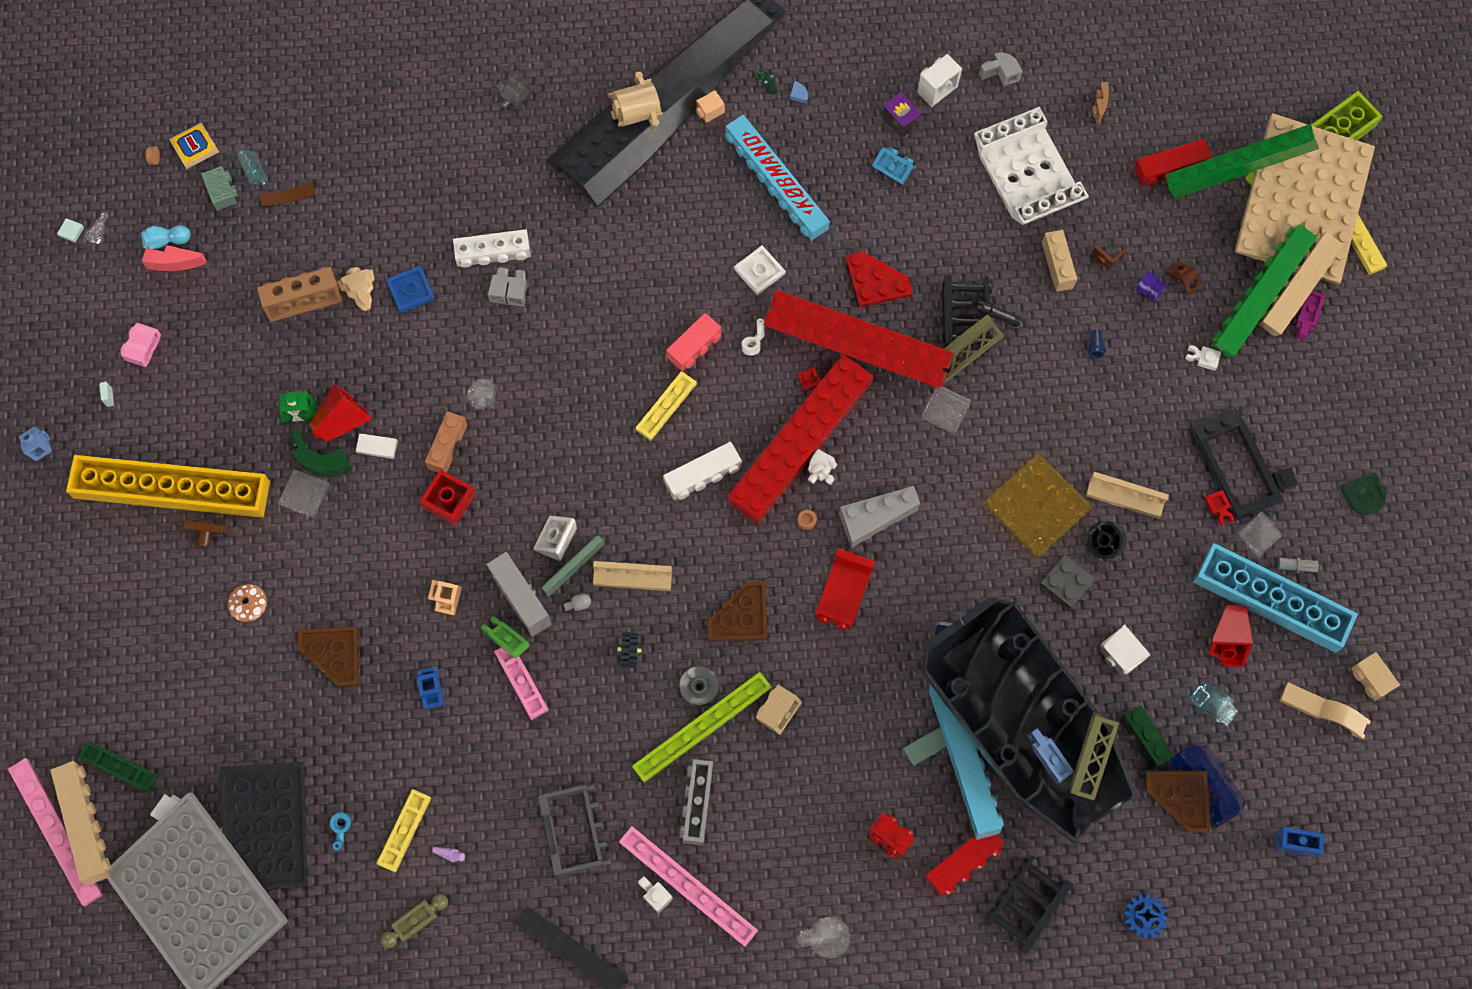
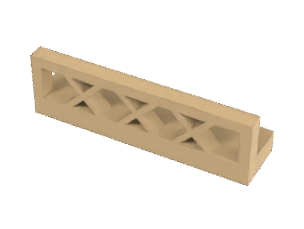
M1097 472L1093 473L1086 492V497L1160 519L1164 504L1169 496L1168 494Z
M594 561L593 586L671 591L672 566Z

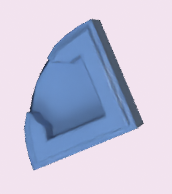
M795 81L790 100L807 104L808 93L806 88Z

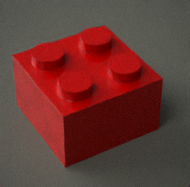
M440 469L420 500L423 509L456 526L476 493L472 486Z

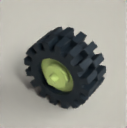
M622 633V647H618V651H621L620 667L636 668L637 652L641 653V649H638L639 633Z

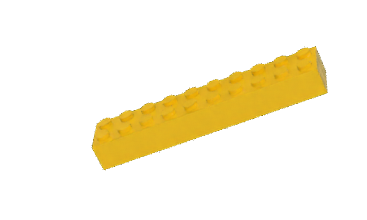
M74 455L66 492L73 499L264 518L270 480L265 474Z

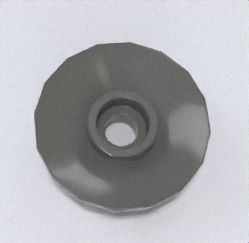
M698 666L690 668L683 674L679 687L681 695L687 702L699 706L707 704L715 698L719 684L714 672L706 667ZM701 684L703 686L702 690H696V685Z

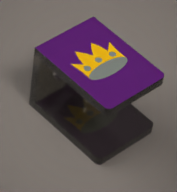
M900 92L883 105L881 117L900 138H903L918 127L919 124L916 119L920 117L921 113Z

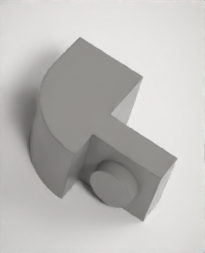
M995 53L993 61H987L981 65L979 76L981 80L998 75L1003 86L1020 81L1023 71L1017 60L1010 54Z

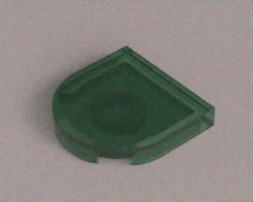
M1376 472L1340 486L1349 506L1358 514H1376L1385 504L1386 491Z

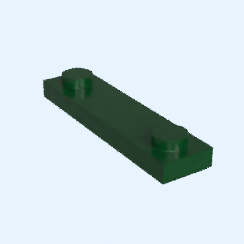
M89 740L78 759L148 794L159 775Z

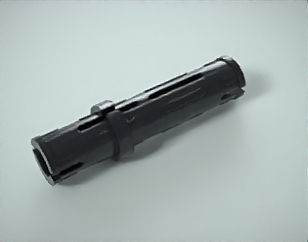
M977 298L972 302V304L977 306L971 305V309L983 313L984 316L988 314L989 317L1014 327H1018L1021 323L1016 320H1022L1021 316L998 308L993 303H986Z

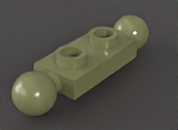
M437 894L433 897L430 905L424 900L394 922L391 926L395 931L385 932L381 936L380 942L385 948L394 947L399 937L402 942H405L438 918L434 911H441L447 907V897L443 894Z

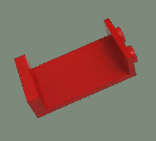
M838 548L814 617L825 624H828V622L836 624V627L839 629L851 630L875 561Z

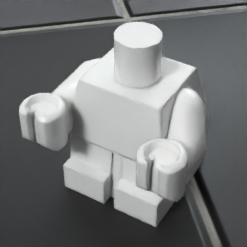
M818 449L813 455L808 468L811 474L808 481L814 484L817 479L820 481L825 479L831 485L834 478L829 473L831 469H835L837 466L834 458Z

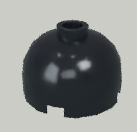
M1099 521L1089 529L1087 547L1095 557L1113 559L1121 555L1125 550L1127 536L1119 524L1111 521Z

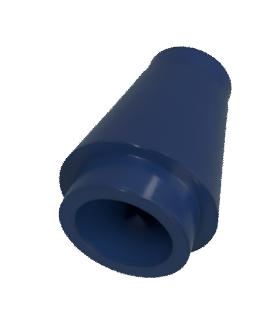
M1101 330L1091 331L1087 350L1091 358H1102L1106 352Z

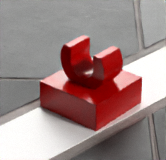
M815 367L797 375L804 392L815 389L821 382Z

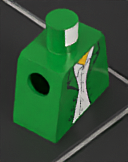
M289 392L279 395L281 423L312 420L317 413V401L307 392Z

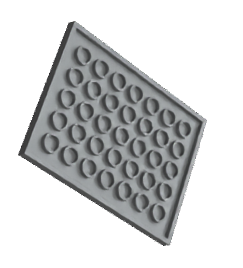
M192 792L187 793L120 856L111 865L109 870L110 877L107 878L186 989H215L288 922Z

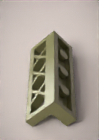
M988 314L944 348L955 352L950 364L952 366L951 372L946 375L944 383L1004 337ZM992 328L998 334L993 339H985L986 333ZM974 342H981V348L978 351H970L971 345ZM960 353L966 354V360L962 363L956 362V356Z
M1093 712L1070 783V793L1095 800L1119 722L1104 718L1101 714ZM1102 722L1113 725L1111 733L1102 736L1100 732ZM1103 741L1106 746L1105 752L1096 756L1093 750L1094 746ZM1097 760L1100 766L1099 771L1090 775L1087 770L1088 765ZM1091 780L1093 784L1091 794L1080 791L1082 783Z

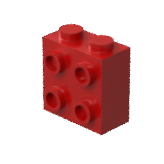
M882 813L868 831L867 835L870 836L868 839L874 845L879 846L880 844L885 848L884 852L890 858L895 859L896 857L899 860L915 838L912 837L913 833L908 828H901L896 824L897 820L892 815Z

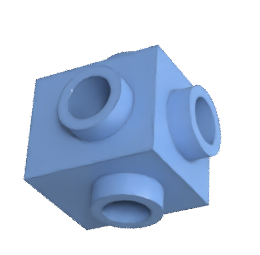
M35 426L19 436L21 450L35 461L52 452L48 434Z

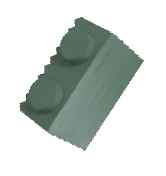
M219 166L201 173L216 210L237 203L235 197L238 196L235 186H231L229 181H232L228 170L224 171L223 167Z

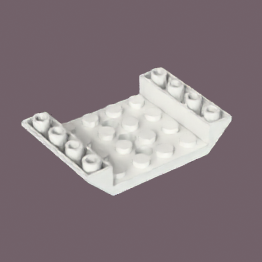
M1040 107L974 133L979 157L1011 217L1022 225L1089 197L1081 181L1078 183L1074 182L1045 129L1048 121ZM1040 164H1048L1049 169H1042ZM1031 170L1033 175L1027 176L1024 171ZM1008 177H1015L1017 179V182H1010L1008 180Z

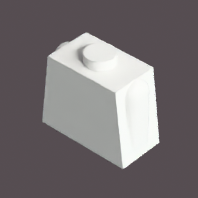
M1125 624L1101 644L1100 652L1106 657V663L1110 667H1114L1120 675L1128 674L1150 656L1149 652Z

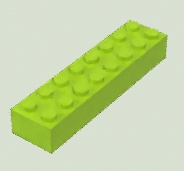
M1357 91L1311 126L1359 140L1374 129L1383 116ZM1255 171L1248 173L1245 178L1251 185Z

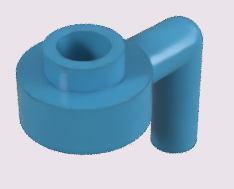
M344 812L336 813L330 820V827L336 832V840L333 844L334 850H339L343 846L344 833L351 826V818ZM338 819H343L345 824L340 826Z

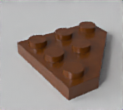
M765 581L745 582L736 594L708 620V642L767 640Z
M357 626L298 630V650L338 687L359 686V628Z
M1207 771L1145 772L1146 793L1189 833L1211 832Z

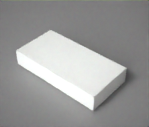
M359 434L356 453L394 459L398 440Z

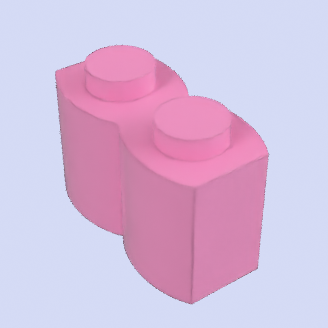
M136 323L129 331L128 341L121 347L123 359L146 367L161 337L158 329Z

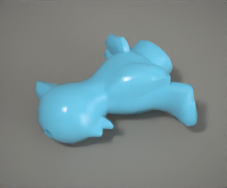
M153 225L141 232L143 248L159 249L169 242L178 245L185 244L191 237L190 230L182 225L174 226L171 229Z

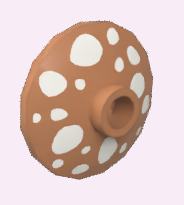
M252 584L237 587L228 599V609L231 615L242 622H251L260 618L267 606V597L264 591ZM245 598L249 599L247 604H243Z

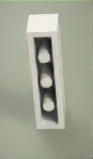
M729 442L663 475V482L674 501L677 499L682 500L689 496L690 492L694 490L700 491L706 487V484L710 482L716 483L728 473H736L740 470L742 460L733 444Z

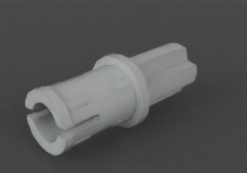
M1279 557L1278 570H1295L1296 573L1299 571L1317 572L1319 567L1318 561L1302 560L1299 557L1296 559Z

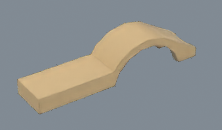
M1289 682L1285 685L1279 700L1316 719L1336 722L1347 728L1353 736L1364 739L1365 735L1363 732L1366 725L1370 724V720L1355 709L1345 704L1319 697Z

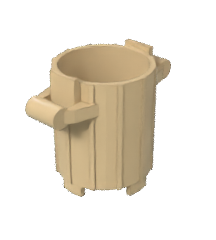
M637 72L634 78L637 85L608 94V98L612 97L613 101L611 115L613 120L618 119V127L649 119L651 129L656 130L659 125V120L657 119L662 118L663 112H661L659 98L651 82L652 80H644L641 72Z

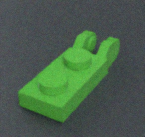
M494 616L490 619L491 623L496 627L494 630H491L485 624L481 627L491 640L514 659L530 646L523 637Z

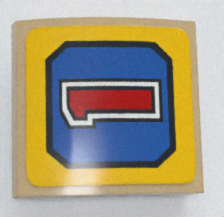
M202 123L169 139L186 169L219 153Z

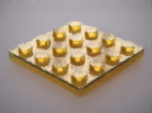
M1039 453L984 502L987 509L1037 559L1093 508Z

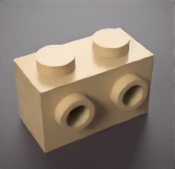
M1377 652L1351 668L1354 677L1361 681L1365 687L1366 694L1373 698L1374 701L1400 686Z
M777 685L770 692L766 703L759 708L756 718L761 724L780 735L802 702L796 695Z

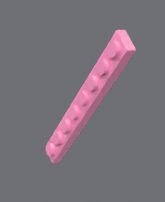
M25 758L8 768L82 906H86L103 896L97 883L86 886L79 881L65 825L30 761Z
M633 826L619 841L622 846L744 947L747 946L758 932L754 926Z

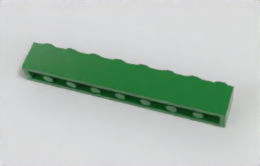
M1311 124L1166 174L1169 190L1176 199L1319 149L1314 130Z
M1301 224L1294 227L1291 226L1284 234L1286 238L1283 242L1280 241L1274 249L1276 251L1274 255L1265 261V268L1263 271H1259L1253 279L1255 280L1254 284L1244 291L1243 295L1245 296L1242 301L1239 300L1235 304L1233 314L1226 317L1222 323L1224 326L1221 331L1218 330L1212 337L1214 341L1210 346L1217 351H1221V354L1229 359L1236 355L1317 239V236Z

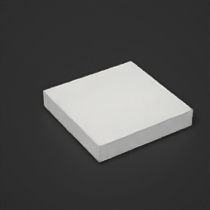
M760 246L734 266V270L756 295L786 274V271L763 246Z

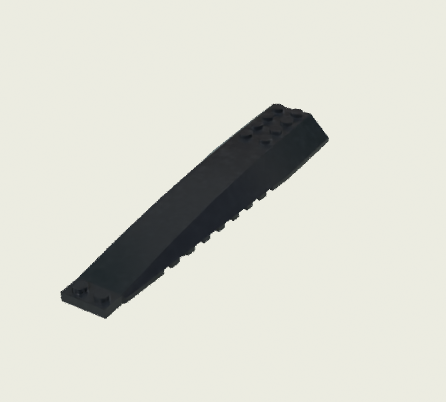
M747 0L644 78V80H652L651 82L659 98L661 112H663L662 118L657 119L659 120V125L656 130L651 129L649 119L618 127L619 121L618 119L613 120L611 115L613 109L612 104H610L550 156L547 162L559 173L563 170L584 189L585 196L594 205L599 207L664 145V142L686 121V118L691 113H694L697 108V100L706 96L720 85L723 78L732 72L735 65H738L743 60V57L771 30L773 24L785 14V10L774 0Z

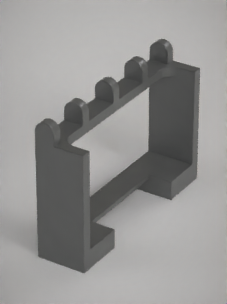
M581 785L538 796L556 878L611 865V860H602L600 848L607 847V842L599 843L596 829L603 827V823L594 824L591 809L598 808L599 805L598 803L590 804L588 791L595 790L594 785ZM584 793L598 861L563 869L548 801Z

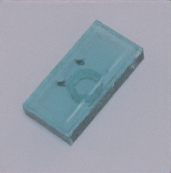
M239 150L237 156L249 183L265 185L268 180L255 151Z

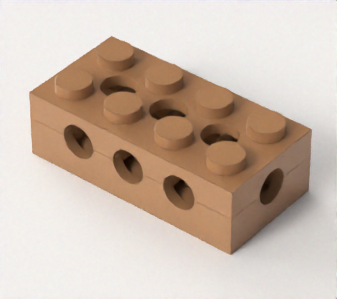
M322 267L314 272H304L293 278H283L278 282L265 283L261 287H257L262 308L270 322L343 302L331 267Z

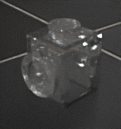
M486 379L472 382L471 388H468L467 399L470 400L471 405L477 409L495 408L497 391L495 384Z

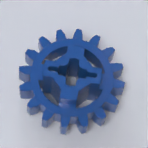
M1139 894L1137 895V900L1134 898L1130 899L1132 905H1125L1128 912H1124L1123 916L1128 917V920L1124 921V924H1130L1128 931L1134 930L1135 937L1142 934V939L1144 940L1147 939L1148 935L1153 939L1155 938V933L1157 935L1162 934L1160 928H1167L1164 921H1168L1169 918L1165 917L1164 913L1168 912V909H1162L1164 902H1156L1157 896L1150 899L1149 894H1146L1144 898ZM1142 903L1141 909L1134 911L1135 907ZM1146 913V915L1150 916L1151 918L1146 920L1145 917H1142L1140 915ZM1134 920L1137 921V923L1140 925V927H1138V926L1135 924ZM1158 922L1157 926L1150 930L1151 924Z

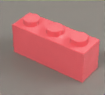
M704 313L666 350V357L682 372L686 368H691L699 355L703 356L712 343L715 344L720 340L722 336L721 326Z

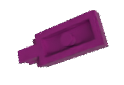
M1311 291L1302 304L1296 321V327L1299 328L1297 339L1304 341L1308 332H1313L1317 325L1325 295Z

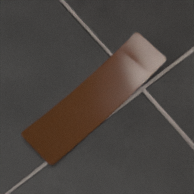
M313 182L286 190L260 193L262 206H269L300 200L315 195Z

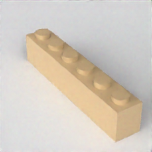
M1328 232L1316 235L1317 239L1257 323L1274 337L1283 333L1344 246V244Z
M72 761L51 769L79 881L88 886L109 878L111 865L108 858H105L104 855L106 846L99 836L101 828L98 821H95L94 818L96 809L89 799L91 791L88 784H85L84 777H86L84 767Z

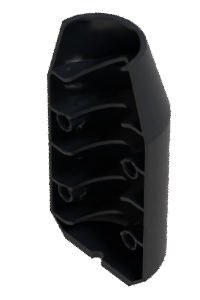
M987 598L925 643L921 672L1014 799L1073 844L1079 842L1078 838L1092 825L1117 807L1137 796L1115 740L1113 741L1095 800L1070 793V783L1093 712L1098 713V711L1017 603ZM1102 722L1100 732L1102 736L1111 733V730L1106 723ZM1037 728L1043 736L1046 735L1048 739H1052L1073 769V773L1058 784L1055 783L1031 747L1032 744L1027 737L1030 732ZM1103 741L1096 744L1093 749L1096 756L1104 753L1106 746ZM1097 760L1088 765L1087 770L1090 775L1099 771L1100 766ZM1091 780L1082 783L1080 791L1091 794L1093 789Z

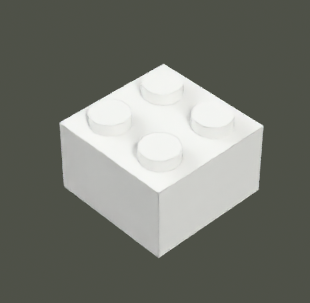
M948 54L943 58L939 57L930 68L927 67L921 72L917 93L933 107L958 87L962 68Z

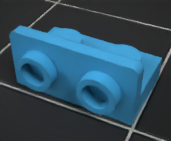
M890 146L888 149L883 147L872 166L904 185L911 171L916 168V166L912 165L914 161L906 156L903 158L897 155L898 151Z

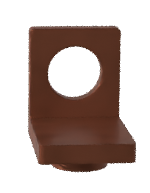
M1096 245L1091 255L1099 265L1104 266L1110 271L1124 258L1127 249L1125 248L1112 259L1101 247Z
M1179 262L1167 271L1169 276L1182 281L1188 296L1202 286L1197 269L1190 265ZM1195 279L1194 287L1189 288V282Z

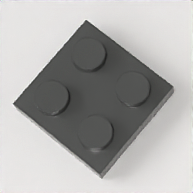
M1064 555L1040 585L1071 609L1095 581V578Z

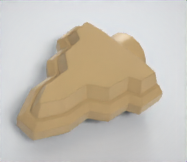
M358 267L349 269L346 272V276L337 282L341 291H345L349 298L355 299L357 306L363 311L371 309L372 298L370 293L373 290L372 282L375 280L373 270H361Z

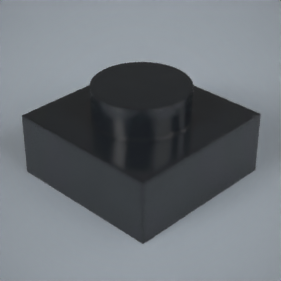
M1292 467L1272 473L1279 491L1294 488L1298 485Z

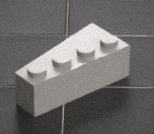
M912 486L842 506L839 514L850 548L852 549L860 542L871 538L874 534L885 530L888 526L918 511L920 502L915 487Z

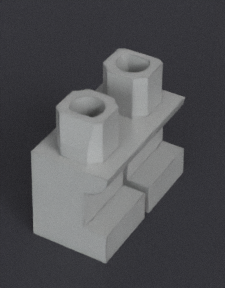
M499 267L496 275L492 276L488 292L490 302L507 304L508 302V305L525 307V295L528 287L525 271L515 270L514 277H508V269Z

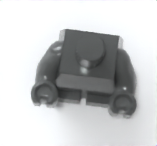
M512 76L506 86L501 82L496 86L504 99L500 105L505 109L510 104L514 107L518 106L529 94L528 89Z

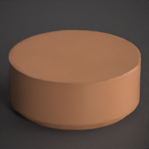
M149 146L146 149V161L149 165H157L160 159L159 149L156 146Z
M811 510L800 512L797 520L798 525L804 530L813 529L817 522L816 514Z

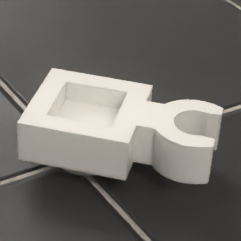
M1192 345L1188 347V351L1193 352L1194 355L1187 354L1185 358L1187 361L1197 360V366L1213 371L1217 369L1221 351L1204 346L1201 351Z

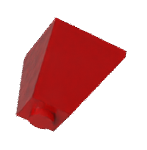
M334 384L309 425L313 436L319 440L324 439L329 442L370 421L371 416L363 406L358 408L359 404L349 393Z
M1227 605L1212 639L1209 654L1220 659V663L1224 666L1245 667L1253 645L1247 606Z

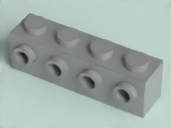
M693 759V764L688 766L687 777H690L691 780L690 785H686L685 797H688V804L683 806L682 817H685L686 820L685 826L681 825L680 838H683V843L704 845L713 761Z

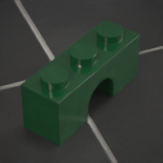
M1141 704L1119 719L1129 735H1134L1143 748L1142 755L1152 770L1174 756Z

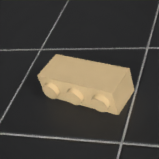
M1059 230L1045 233L1042 245L1055 291L1073 289L1077 276L1064 231Z

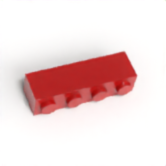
M1205 139L1137 159L1134 169L1141 185L1151 186L1161 180H1167L1166 174L1209 160L1213 156Z
M997 834L977 840L976 836H973L928 873L925 879L940 897L944 893L948 896L956 889L954 885L957 882L961 881L964 883L972 876L970 872L974 868L980 870L987 864L985 859L990 855L994 858L1003 851L1000 847L1004 842Z

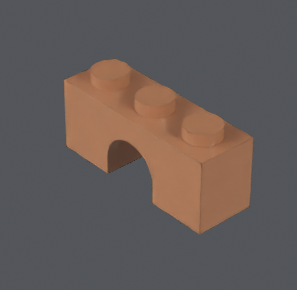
M446 412L425 460L428 470L438 473L441 469L447 473L453 460L452 452L455 443L461 441L467 427L465 417Z

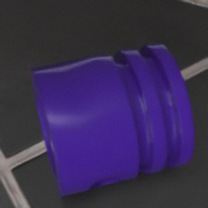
M1149 271L1140 281L1136 290L1146 297L1149 296L1148 298H1152V301L1155 302L1167 284H1163L1164 281H1159L1160 279Z

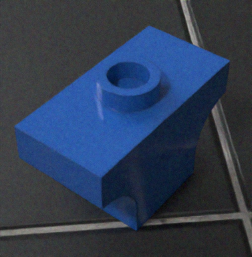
M437 666L418 670L417 682L424 709L429 710L445 706Z

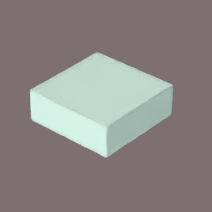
M66 218L57 234L59 237L76 243L84 227L82 224Z
M107 382L100 383L101 401L107 407L114 406L111 386Z

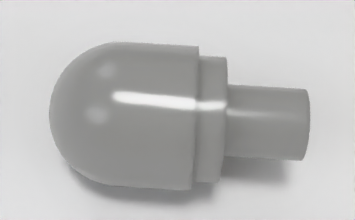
M584 593L571 598L570 602L564 603L565 610L574 609L575 611L586 609L591 604V598Z

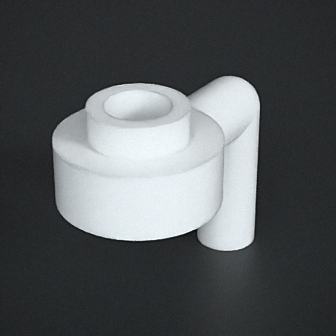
M763 319L757 320V334L754 337H747L742 341V351L744 354L755 355L759 353L760 341L765 336Z

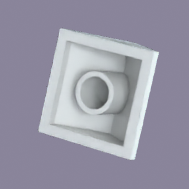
M549 516L533 550L561 562L577 529L575 520L573 518Z

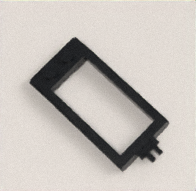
M1235 408L1189 427V431L1197 443L1219 490L1224 491L1231 505L1229 510L1234 516V521L1247 516H1251L1252 519L1256 518L1259 524L1263 523L1264 519L1266 521L1271 520L1269 514L1271 511L1270 507L1280 504L1284 499L1239 411ZM1238 430L1270 494L1266 498L1239 508L1207 443L1209 440Z

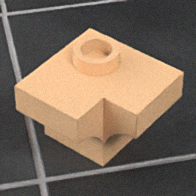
M432 580L428 599L436 601L435 611L455 615L462 587Z

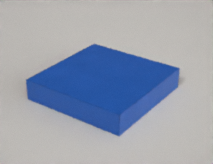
M421 266L386 279L400 313L435 300Z

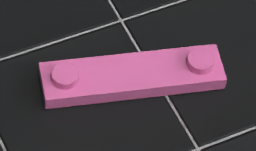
M502 648L495 650V655L530 719L533 720L549 711L520 657L518 656L514 659Z

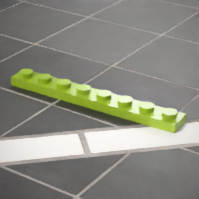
M759 672L635 763L632 768L643 783L647 782L772 689L771 685Z

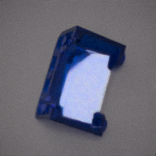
M1198 742L1190 745L1169 760L1174 769L1184 767L1187 771H1191L1197 767L1199 771H1207L1208 784L1220 800L1212 806L1215 813L1210 821L1215 829L1245 809L1246 801L1205 743Z

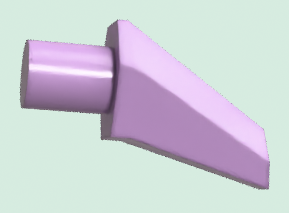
M433 847L432 850L435 854L451 862L463 861L465 858V854L460 853L458 849Z

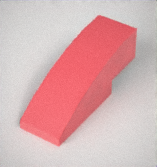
M166 245L164 252L147 248L142 263L146 269L180 271L205 265L206 259L202 253Z

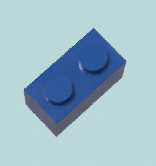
M1288 827L1277 830L1275 850L1311 857H1318L1323 854L1324 834Z

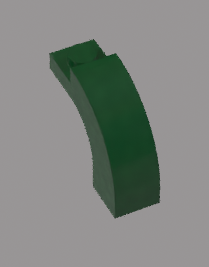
M298 429L291 432L293 436L291 442L295 448L292 454L306 471L321 477H335L353 470L342 448L324 455L315 454L308 449Z

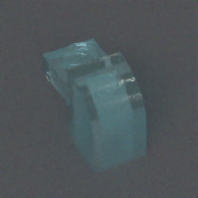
M1201 683L1191 696V699L1200 710L1212 713L1222 726L1227 727L1238 713L1232 705L1234 701L1214 686Z

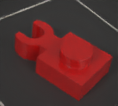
M1223 490L1204 498L1211 515H1218V524L1221 527L1225 524L1224 517L1228 518L1230 523L1234 521V516L1227 511L1231 508V505Z

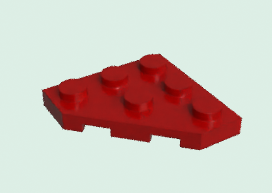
M865 252L845 256L859 308L912 297L913 292L908 276Z

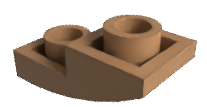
M1101 82L1099 89L1096 90L1097 100L1095 105L1092 106V116L1095 117L1096 124H1100L1108 104V82Z

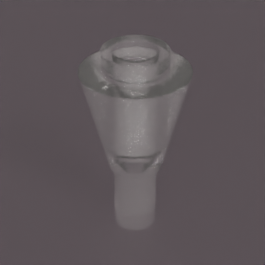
M101 212L98 221L84 234L88 242L92 244L102 243L105 222L108 218L107 213Z

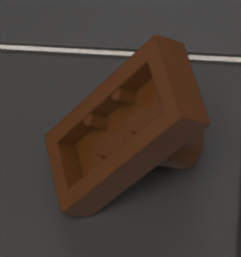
M184 521L183 527L199 530L197 545L209 546L211 532L227 534L228 526Z

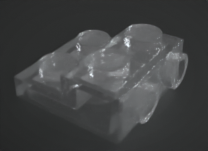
M832 918L820 919L815 926V933H813V930L800 932V935L796 938L797 948L837 942L843 933L841 921H832Z

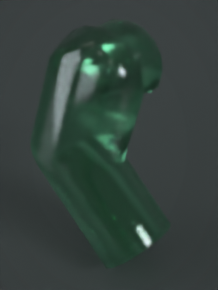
M758 71L756 74L758 81L767 85L770 94L777 93L778 90L774 76L765 71Z

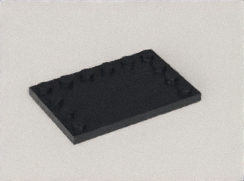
M304 761L220 767L222 833L264 889L308 885Z

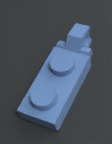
M1038 728L1027 735L1034 753L1056 784L1073 773V769L1051 738L1048 739L1046 735L1043 736Z

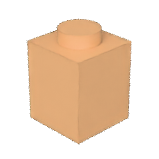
M713 91L697 100L696 112L707 123L725 113V104L717 92Z

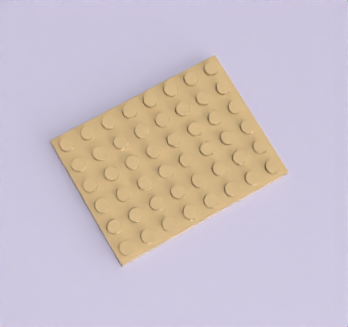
M1272 113L1269 117L1264 140L1307 124ZM1312 126L1319 149L1255 171L1235 252L1265 262L1270 256L1274 255L1276 252L1274 250L1280 241H1284L1286 238L1284 234L1291 226L1294 227L1301 224L1315 236L1328 232L1344 244V246L1325 271L1321 280L1338 285L1342 280L1375 146Z

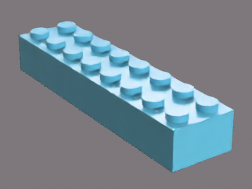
M1215 543L1208 549L1193 583L1240 606H1247L1248 610L1335 653L1344 647L1358 615Z

